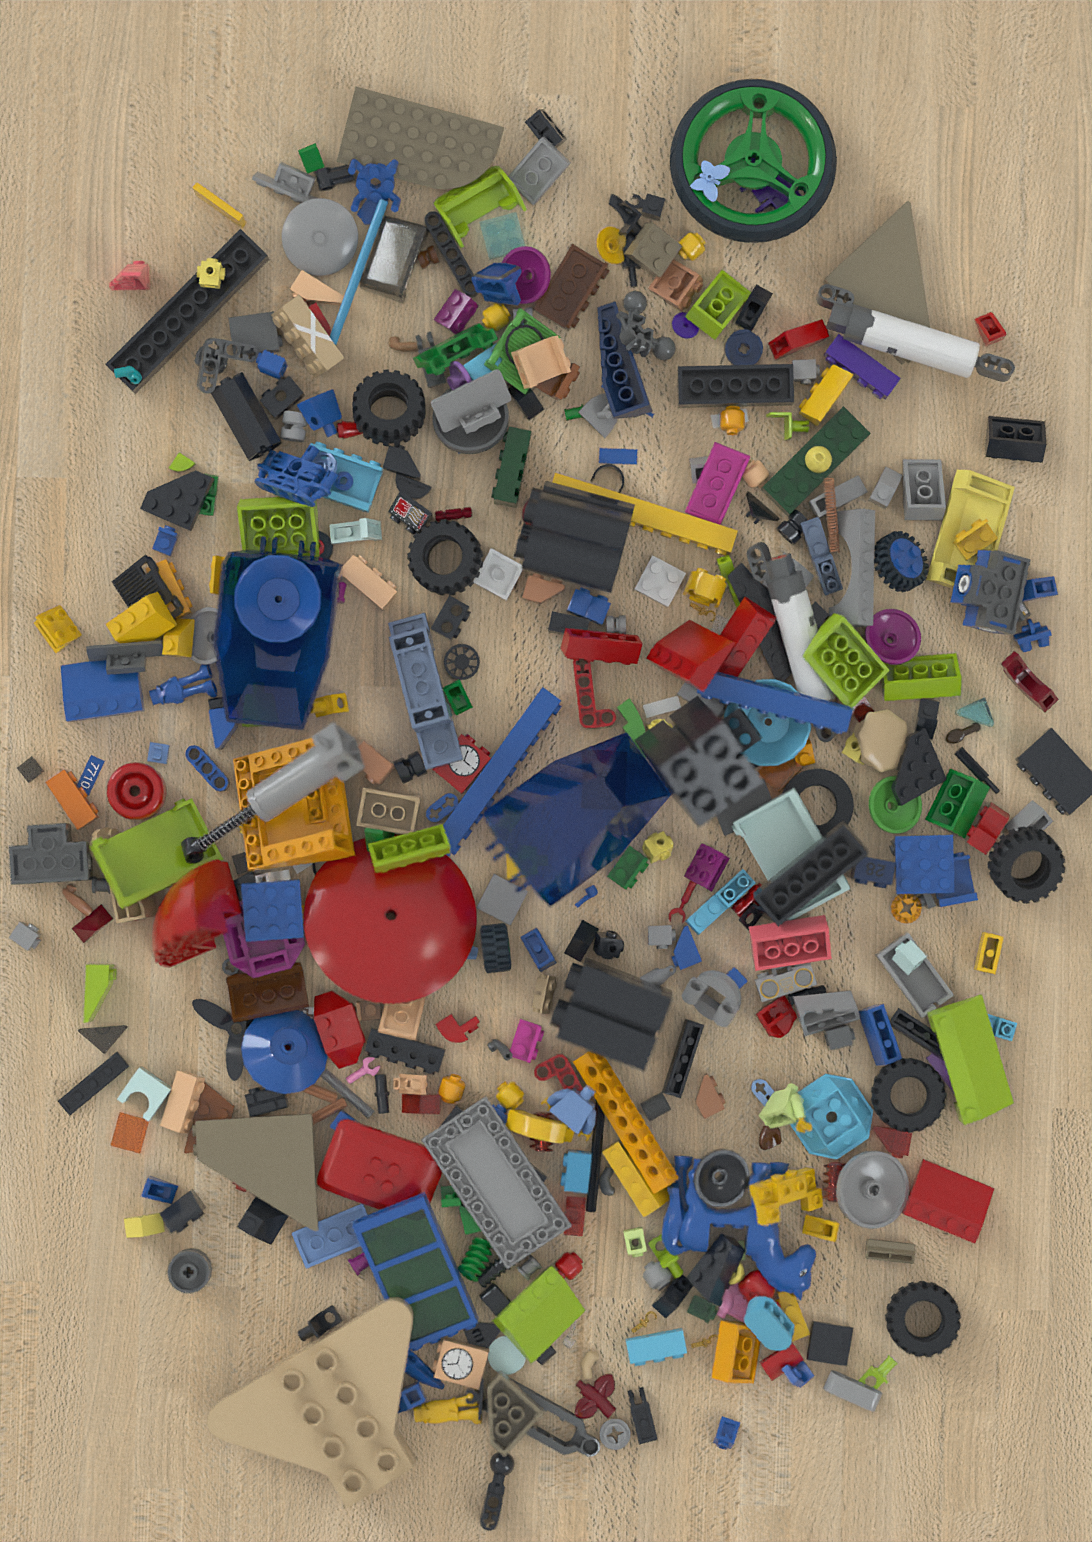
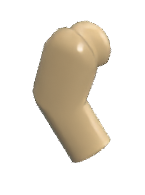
M589 1351L582 1358L583 1379L593 1377L591 1366L595 1361L599 1360L597 1351Z

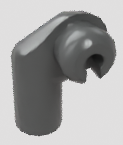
M492 1039V1042L487 1044L491 1052L498 1049L505 1060L512 1058L513 1055L509 1048L498 1039Z
M607 1166L599 1178V1186L604 1195L612 1196L615 1193V1188L611 1185L610 1178L614 1170Z

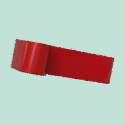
M579 658L573 660L581 726L585 729L612 726L616 721L614 711L610 709L596 710L590 661H587V664L584 665V672L588 670L589 674L581 673L577 675V672H581L580 665H576V662H579ZM581 677L588 678L589 685L587 687L579 685L578 681ZM582 697H590L592 703L589 706H583L580 702ZM610 713L613 716L612 722H603L602 715ZM591 715L594 719L593 724L585 725L583 717Z
M556 1054L536 1065L534 1069V1075L540 1081L548 1080L556 1075L563 1089L572 1090L576 1088L580 1092L583 1090L569 1060L563 1054ZM560 1057L565 1060L564 1067L557 1068L554 1065L556 1058ZM546 1067L548 1075L540 1077L537 1074L538 1068ZM572 1075L574 1077L573 1084L566 1085L563 1082L564 1076Z

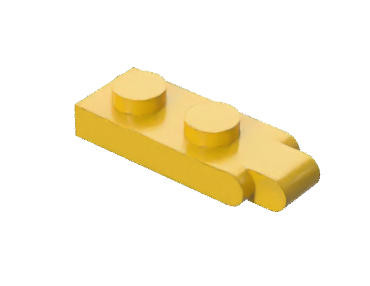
M777 1291L779 1299H776V1301L780 1303L781 1310L795 1325L792 1342L810 1335L794 1293Z

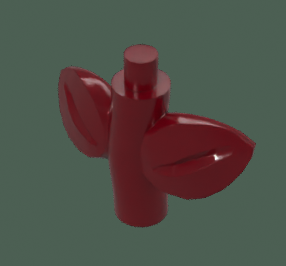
M605 1374L595 1381L594 1387L588 1382L585 1384L581 1379L575 1384L580 1389L579 1393L584 1396L578 1400L575 1406L576 1417L580 1419L591 1418L599 1409L608 1419L617 1409L607 1399L615 1390V1380L612 1374Z

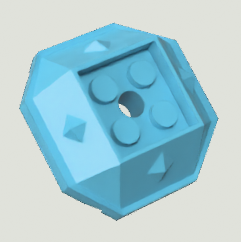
M825 1073L797 1092L804 1101L803 1109L806 1116L804 1120L811 1123L812 1130H805V1133L799 1132L796 1129V1125L799 1122L798 1119L796 1123H792L790 1126L809 1154L837 1160L869 1138L873 1109L852 1078ZM831 1111L835 1112V1121L828 1122L826 1115Z

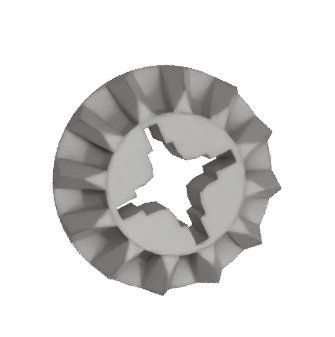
M610 1419L604 1422L600 1429V1440L605 1447L619 1450L628 1444L630 1429L627 1423L621 1419ZM613 1426L617 1432H623L618 1435V1442H616L613 1436H607L612 1433Z

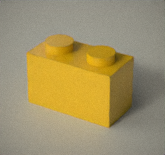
M982 932L974 970L996 974L1003 936Z

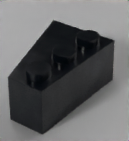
M721 1233L686 1278L707 1302L721 1307L723 1294L730 1287V1278L733 1272L736 1273L745 1249L735 1238Z

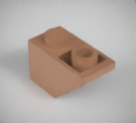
M533 573V576L528 575L522 599L542 604L563 592L565 585L562 584L563 581L552 578L551 581L544 580V576Z
M707 1073L702 1077L695 1099L704 1119L724 1110L723 1104L726 1103L722 1093L717 1094L714 1088L718 1086L714 1077H709Z

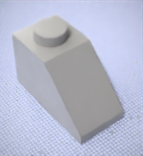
M885 467L868 501L886 509L903 475Z

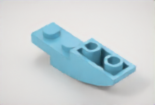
M742 869L685 922L699 935L756 882Z

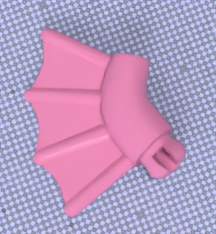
M737 1283L731 1285L728 1290H725L722 1297L723 1303L721 1307L718 1306L719 1310L716 1312V1315L724 1319L728 1314L744 1323L748 1302L743 1299L742 1294L738 1290Z

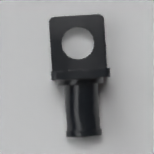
M619 201L618 205L630 217L618 234L621 236L631 232L637 236L642 229V226L637 223L642 214L628 201Z
M753 903L748 906L739 918V922L747 930H749L750 926H755L761 917L772 922L774 921L760 905L757 906ZM750 913H752L753 920L750 923H747L746 918Z
M331 1305L307 1322L308 1325L298 1331V1336L302 1341H306L313 1335L319 1338L326 1331L341 1323L342 1318L335 1307ZM328 1312L335 1316V1321L332 1323L327 1322L325 1319V1315Z

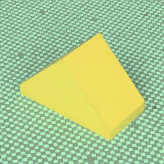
M160 1213L124 1218L127 1238L145 1237L165 1232L164 1221Z

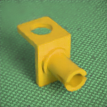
M346 693L315 698L306 704V710L309 714L315 713L316 717L348 712ZM338 698L343 702L342 708H339L337 705Z

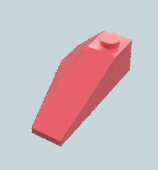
M133 261V264H128L109 283L110 289L150 290L149 265L145 264L144 261Z

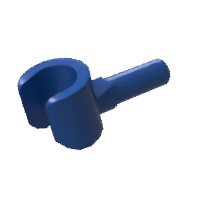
M595 885L585 889L587 895L575 904L577 908L585 901L597 895L598 891Z

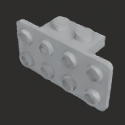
M496 369L432 400L431 406L443 432H448L461 425L466 434L501 418L497 408L510 402L511 395L501 371Z

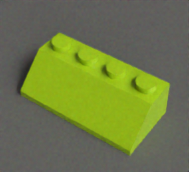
M956 653L914 656L908 662L898 665L884 663L889 669L887 674L881 679L884 701L961 696L962 678Z
M443 824L368 844L375 873L386 872L392 868L404 867L411 863L423 862L426 859L442 857L450 853V844Z

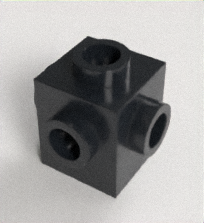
M611 930L606 932L596 931L593 951L596 955L608 960L619 958L620 952L624 950V941L619 934Z

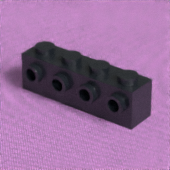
M371 1028L365 1051L369 1052L368 1056L374 1058L384 1056L387 1057L386 1061L395 1064L401 1061L405 1063V1067L416 1069L418 1066L424 1068L423 1072L432 1075L435 1072L439 1073L446 1050L419 1041L378 1033V1029Z

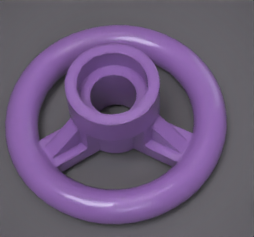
M458 361L450 363L449 372L451 376L447 377V383L452 390L472 381L469 373Z

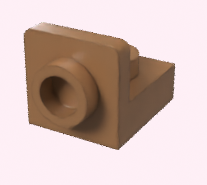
M371 1001L356 1002L354 1008L359 1021L381 1019L380 1003Z

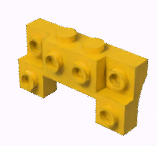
M805 1167L799 1170H788L786 1174L772 1175L770 1179L749 1185L750 1195L756 1207L757 1221L760 1225L767 1226L779 1222V1206L800 1199L801 1210L808 1212L823 1207L822 1189L816 1187L814 1168Z

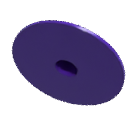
M680 312L672 320L674 332L685 339L695 337L699 328L685 317L688 312Z

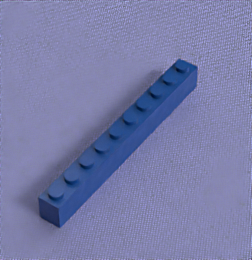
M541 688L444 823L443 827L450 844V853L446 854L450 857L451 854L456 855L461 848L459 845L462 839L466 840L472 832L470 828L473 823L478 824L484 816L481 814L485 807L489 809L495 800L492 797L496 791L498 793L502 791L506 785L504 780L507 776L511 778L517 770L514 766L518 761L523 762L528 755V752H526L527 748L530 745L534 746L540 738L537 734L541 729L543 731L546 730L551 723L548 720L552 714L556 716L561 709V700L545 688Z

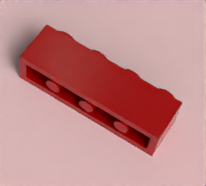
M565 628L560 649L563 655L571 660L579 658L590 662L599 660L605 663L619 662L624 665L638 664L643 643L638 635Z

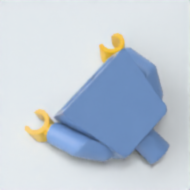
M586 1085L581 1092L576 1088L572 1090L566 1088L554 1092L550 1097L541 1102V1105L544 1103L548 1105L549 1108L546 1111L554 1114L577 1133L578 1137L585 1135V1141L589 1140L596 1118V1111L593 1109L595 1104L590 1101V1098L595 1093L593 1088Z

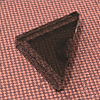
M128 1026L81 1028L78 1032L102 1053L106 1054Z

